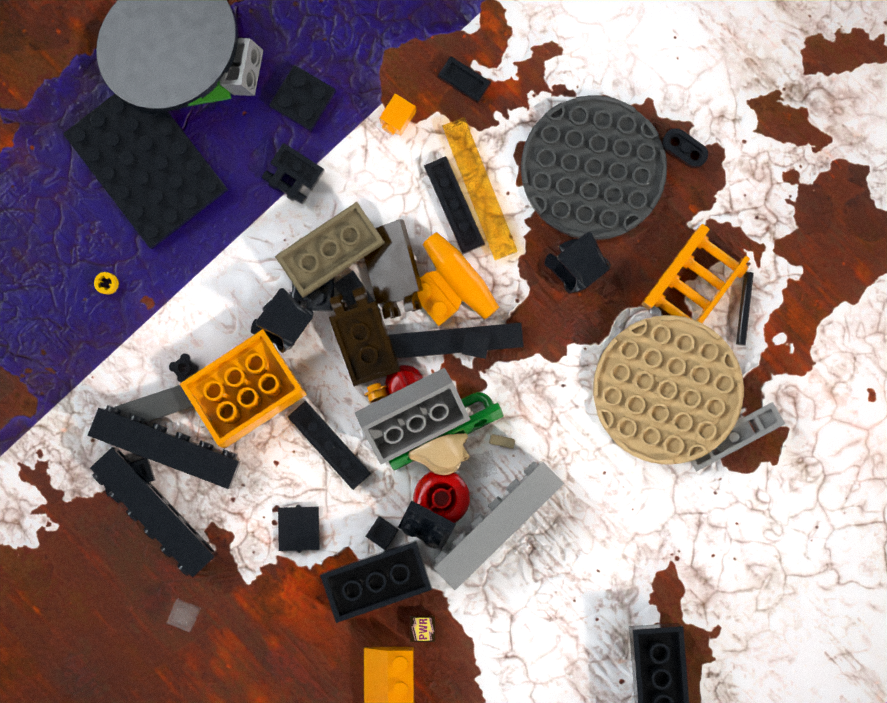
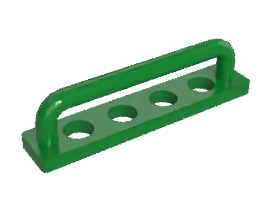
M481 392L473 393L461 399L464 407L467 408L477 402H481L485 409L469 416V421L429 441L450 434L467 433L468 435L504 416L499 403L494 404L487 394ZM409 451L389 461L394 471L414 461L408 457Z

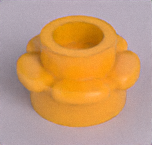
M375 383L367 387L368 392L364 396L368 397L370 403L376 402L388 396L386 391L388 387L382 386L381 383Z

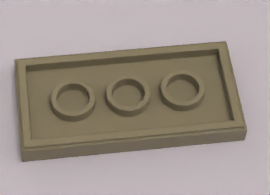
M355 202L277 254L275 258L302 298H304L382 246L385 242L358 202Z

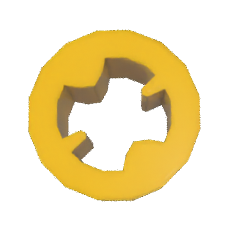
M102 272L94 279L95 289L102 294H113L118 289V279L112 273ZM103 278L112 281V284H109L111 286L109 289L101 287V282L104 283L102 281Z

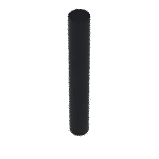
M745 272L743 276L736 345L746 346L753 272Z

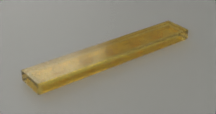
M465 117L442 125L494 261L517 253V248Z

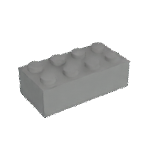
M445 367L355 412L360 427L381 465L470 420Z

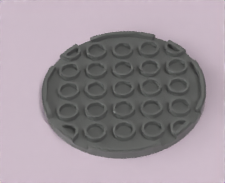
M600 95L576 97L575 99L561 102L546 112L529 133L521 159L523 188L535 212L555 230L577 239L587 232H591L595 240L610 239L634 229L648 217L657 205L664 190L667 175L665 150L663 149L659 134L652 123L639 113L636 108L626 102Z

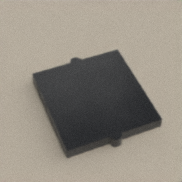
M298 504L296 507H278L279 551H297V553H301L303 550H320L319 506L301 507Z

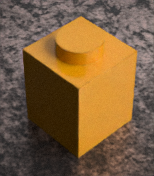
M394 94L379 118L380 124L383 125L381 128L391 135L396 133L401 136L414 117L416 106L399 95Z

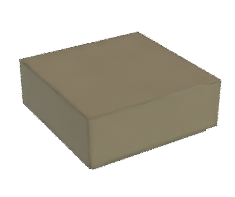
M492 434L490 435L489 444L514 449L516 440Z

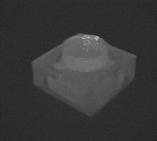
M176 599L167 623L191 632L201 608Z

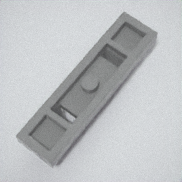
M771 402L738 420L731 433L717 448L703 457L690 462L697 472L783 426L785 422L774 403Z

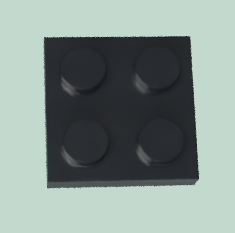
M294 65L269 106L271 109L312 132L336 93V89Z
M411 501L398 528L407 536L417 537L424 541L430 548L442 550L456 524Z

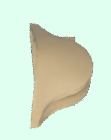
M467 433L450 434L436 438L409 451L408 457L411 460L422 463L436 474H452L459 469L461 462L468 460L470 457L463 446L467 441L468 435Z

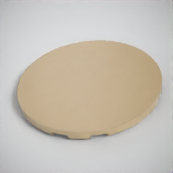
M662 315L635 322L612 339L597 364L593 381V396L599 420L618 446L641 460L672 465L701 458L717 448L727 438L734 428L742 409L744 383L741 368L735 354L719 334L696 320L682 316Z

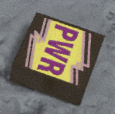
M410 616V642H435V616Z

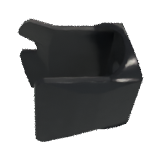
M591 232L585 233L579 239L576 238L559 245L561 253L558 256L549 253L544 262V265L563 282L568 294L585 290L609 271L611 267L608 259L603 257Z
M280 288L275 296L262 308L263 312L260 317L254 319L250 332L256 334L263 329L272 343L276 344L278 350L284 353L294 346L306 326L313 319L314 312L309 308H303L284 288Z

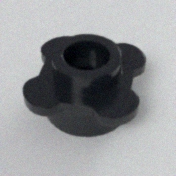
M186 353L181 354L180 359L176 362L169 364V370L177 375L179 382H183L199 371L198 366L194 365L190 360V355Z

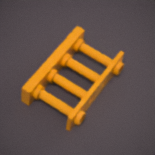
M701 224L641 305L647 310L655 306L656 308H662L670 315L692 319L665 299L666 296L663 295V292L668 286L671 289L674 287L704 309L696 319V321L703 323L735 278H741L749 267L746 263L750 258L745 256L737 262L708 240L709 237L706 234L710 229ZM696 248H703L733 270L725 281H722L694 260L695 257L691 254ZM682 267L685 269L688 267L718 289L710 301L679 279L680 276L677 273Z

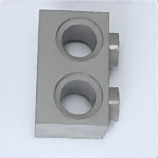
M238 38V46L229 71L221 78L220 85L233 95L255 96L263 49L250 38Z

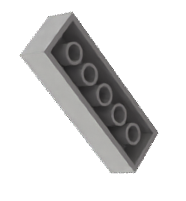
M533 461L523 471L526 475L520 481L515 479L506 487L508 493L502 499L497 496L488 505L490 510L484 516L480 513L470 523L472 528L466 534L461 531L452 540L454 546L447 551L444 548L434 558L436 562L434 570L454 590L467 580L564 485L563 481L544 462L540 461L537 464Z

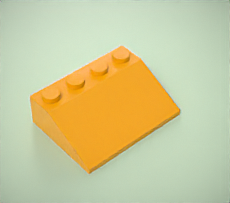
M263 329L180 383V386L217 445L224 449L307 395Z

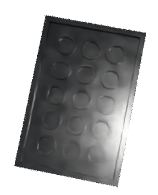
M113 94L63 133L150 249L156 247L228 191V188L169 111L151 112L141 110Z

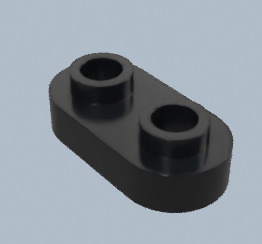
M678 128L671 129L663 137L664 149L686 166L699 168L707 161V148L683 130ZM671 139H676L679 143L678 146H673L670 142ZM696 153L698 160L691 159L690 154Z

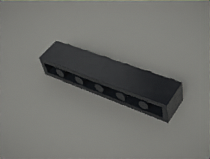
M107 405L106 409L98 407L87 436L223 488H231L241 460L236 459V453L225 449L220 453L213 450L214 445L201 440L199 444L191 442V436L181 432L173 435L166 432L167 427L157 423H153V426L144 424V418L134 414H130L128 418L121 415V410L110 405Z
M118 447L109 449L90 467L94 472L92 474L93 478L100 485L105 484L111 490L109 492L110 496L117 503L122 502L128 508L126 513L134 521L137 522L139 520L145 526L143 531L152 540L156 538L161 543L160 549L169 558L173 556L179 563L177 567L184 575L188 576L190 574L193 578L218 555Z

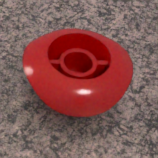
M431 471L418 481L413 493V502L456 523L462 519L468 510L470 493L465 481L456 473L440 475Z

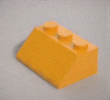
M364 647V703H414V647Z

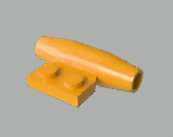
M438 232L424 241L422 245L437 270L425 273L420 278L423 291L417 292L422 307L438 326H441L459 310L462 301L484 320L500 308L485 281L458 249Z

